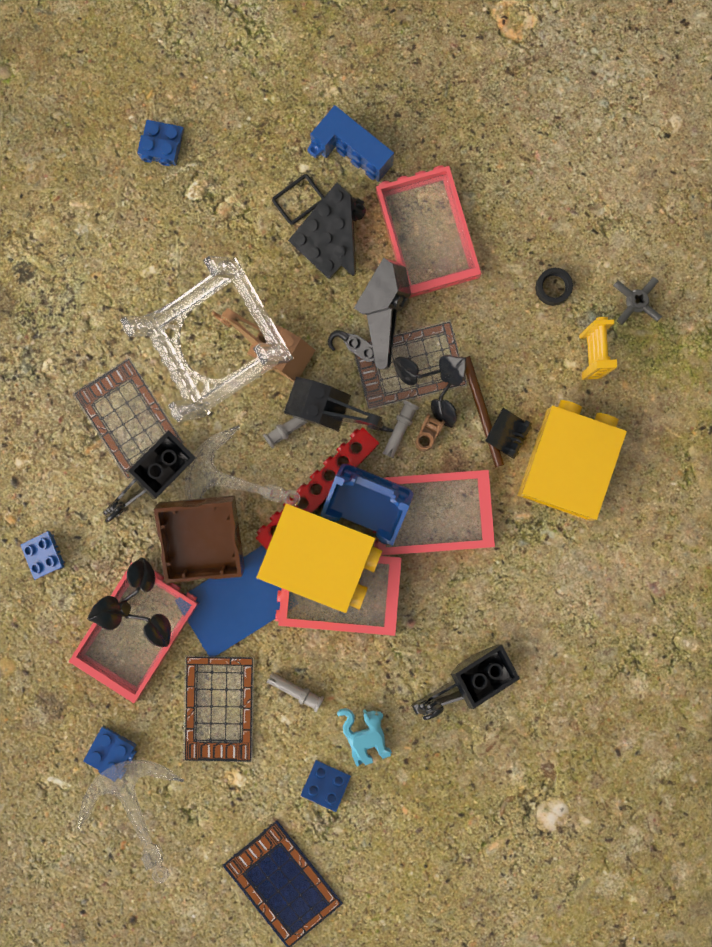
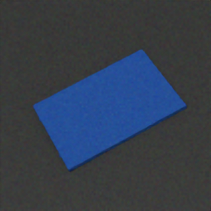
M263 545L243 557L245 570L242 577L209 578L189 591V593L197 597L196 601L199 604L189 618L188 623L209 657L219 655L275 619L276 610H280V602H277L278 590H282V588L256 578L267 552ZM290 591L288 610L299 604L294 594ZM179 597L175 602L185 617L192 605Z

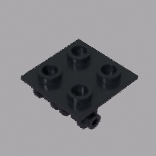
M502 408L485 442L515 459L516 455L519 454L518 451L521 445H524V440L527 439L526 436L529 430H532V423L527 420L524 421L507 409Z

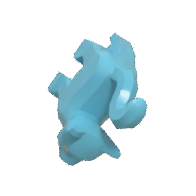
M342 708L337 712L338 716L347 717L343 725V733L351 746L352 757L356 766H360L362 763L365 766L373 763L372 756L367 753V750L373 747L377 749L382 759L391 756L390 748L385 746L384 732L381 728V720L383 719L381 711H366L363 709L364 721L369 728L352 732L350 729L354 723L353 712L348 708Z

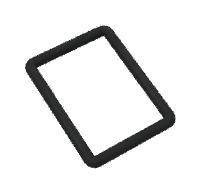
M307 174L299 177L272 198V202L290 225H294L313 211L321 200L291 221L277 203V198L305 178L321 197V200L325 197Z

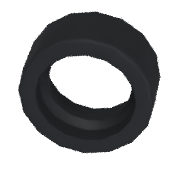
M555 267L545 270L536 281V295L540 301L547 305L555 306L562 304L568 299L573 290L571 276L561 268ZM550 276H558L565 283V291L559 297H549L544 292L543 283Z

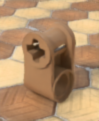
M427 414L415 441V446L419 451L425 452L432 447L445 421L440 422L432 418L431 414ZM420 438H427L429 445L426 447L422 446L419 443Z

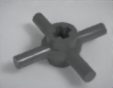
M652 277L642 290L636 289L631 291L619 280L613 285L626 296L627 308L616 320L620 325H623L633 312L644 311L656 322L661 319L662 316L649 306L648 294L659 282L655 277ZM637 298L640 299V302L638 304L635 303V300Z

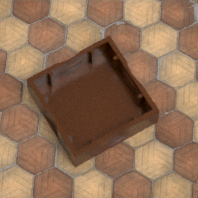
M235 496L159 502L155 506L154 515L157 535L162 549L161 560L165 583L188 582L202 578L242 577L245 565Z

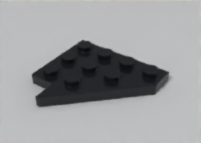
M336 182L288 240L328 279H331L341 266L352 276L356 275L353 198L338 182Z

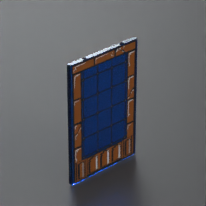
M278 820L264 829L262 833L222 865L286 947H291L301 940L303 936L343 904Z

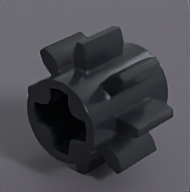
M352 197L353 218L356 222L364 217L366 208L363 206L364 201L358 197Z

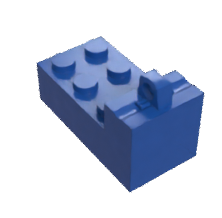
M336 105L332 107L310 133L311 144L307 152L315 159L320 155L327 158L336 147V151L343 157L346 155L351 159V163L356 168L361 167L366 171L365 174L370 179H376L378 182L393 166L394 152Z

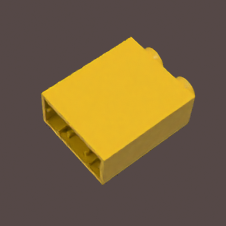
M560 400L558 407L552 405L546 410L517 496L589 521L597 520L627 431L617 428L619 419L604 413H596L595 419L580 415L582 406L570 401Z
M285 504L256 578L347 613L349 606L360 610L368 587L358 584L364 569L374 573L383 550L373 547L374 537Z

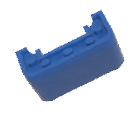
M342 464L335 476L320 516L333 522L339 521L342 517L377 532L376 536L381 543L393 546L413 498V492L406 487L352 465Z

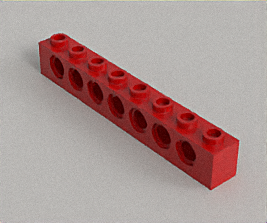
M363 427L360 430L358 428L355 429L350 435L352 439L347 444L343 442L336 449L338 453L334 457L329 456L323 463L325 467L321 471L317 469L309 477L312 480L307 485L303 483L296 492L298 494L294 499L290 497L283 506L285 507V504H289L299 508L298 501L301 498H306L309 504L302 510L313 514L327 499L334 481H327L324 478L325 473L333 471L336 476L340 468L337 462L341 457H346L349 465L358 467L374 451L379 442ZM358 443L362 446V450L359 453H353L351 446ZM315 484L322 487V491L318 495H314L311 492V488ZM283 510L280 513L276 511L270 517L271 522L267 526L263 525L256 532L258 534L256 539L267 550L273 537L271 529L278 524Z

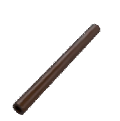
M468 356L466 357V376L487 438L492 429V424L471 357ZM488 443L495 468L503 466L504 462L500 450Z

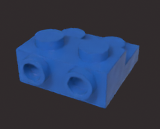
M146 120L144 133L141 135L138 156L145 162L157 161L164 166L177 165L184 128Z
M102 726L83 762L98 769L100 774L116 781L118 778L122 779L127 771L125 765L128 760L131 762L137 751L134 749L137 744Z

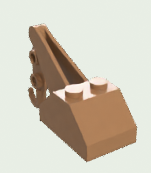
M229 308L221 315L215 311L212 312L216 319L229 328L233 326L252 343L247 355L292 382H295L296 377L301 376L316 351L300 337L267 320L261 328ZM238 320L259 331L257 337L239 324Z

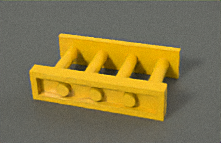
M598 317L579 335L580 339L587 338L589 367L582 372V380L602 379L617 368V359L611 360V357L608 356L607 330L614 324V319L608 320V317Z

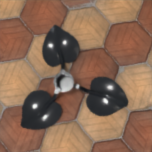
M444 355L439 360L440 369L425 374H418L419 368L412 360L405 357H396L394 363L397 374L407 385H415L418 379L441 373L442 381L448 382V384L440 394L439 400L433 399L431 401V411L438 421H445V426L455 427L457 421L456 409L451 402L443 400V397L451 385L458 386L464 381L466 357Z
M141 557L133 562L127 570L128 583L136 588V590L126 598H123L121 602H118L113 596L101 598L94 605L87 619L106 630L116 629L120 625L122 617L147 621L148 623L143 628L147 640L158 647H167L170 643L171 624L166 616L155 614L150 619L129 614L131 606L127 601L139 593L140 589L144 592H149L155 584V573L151 564Z

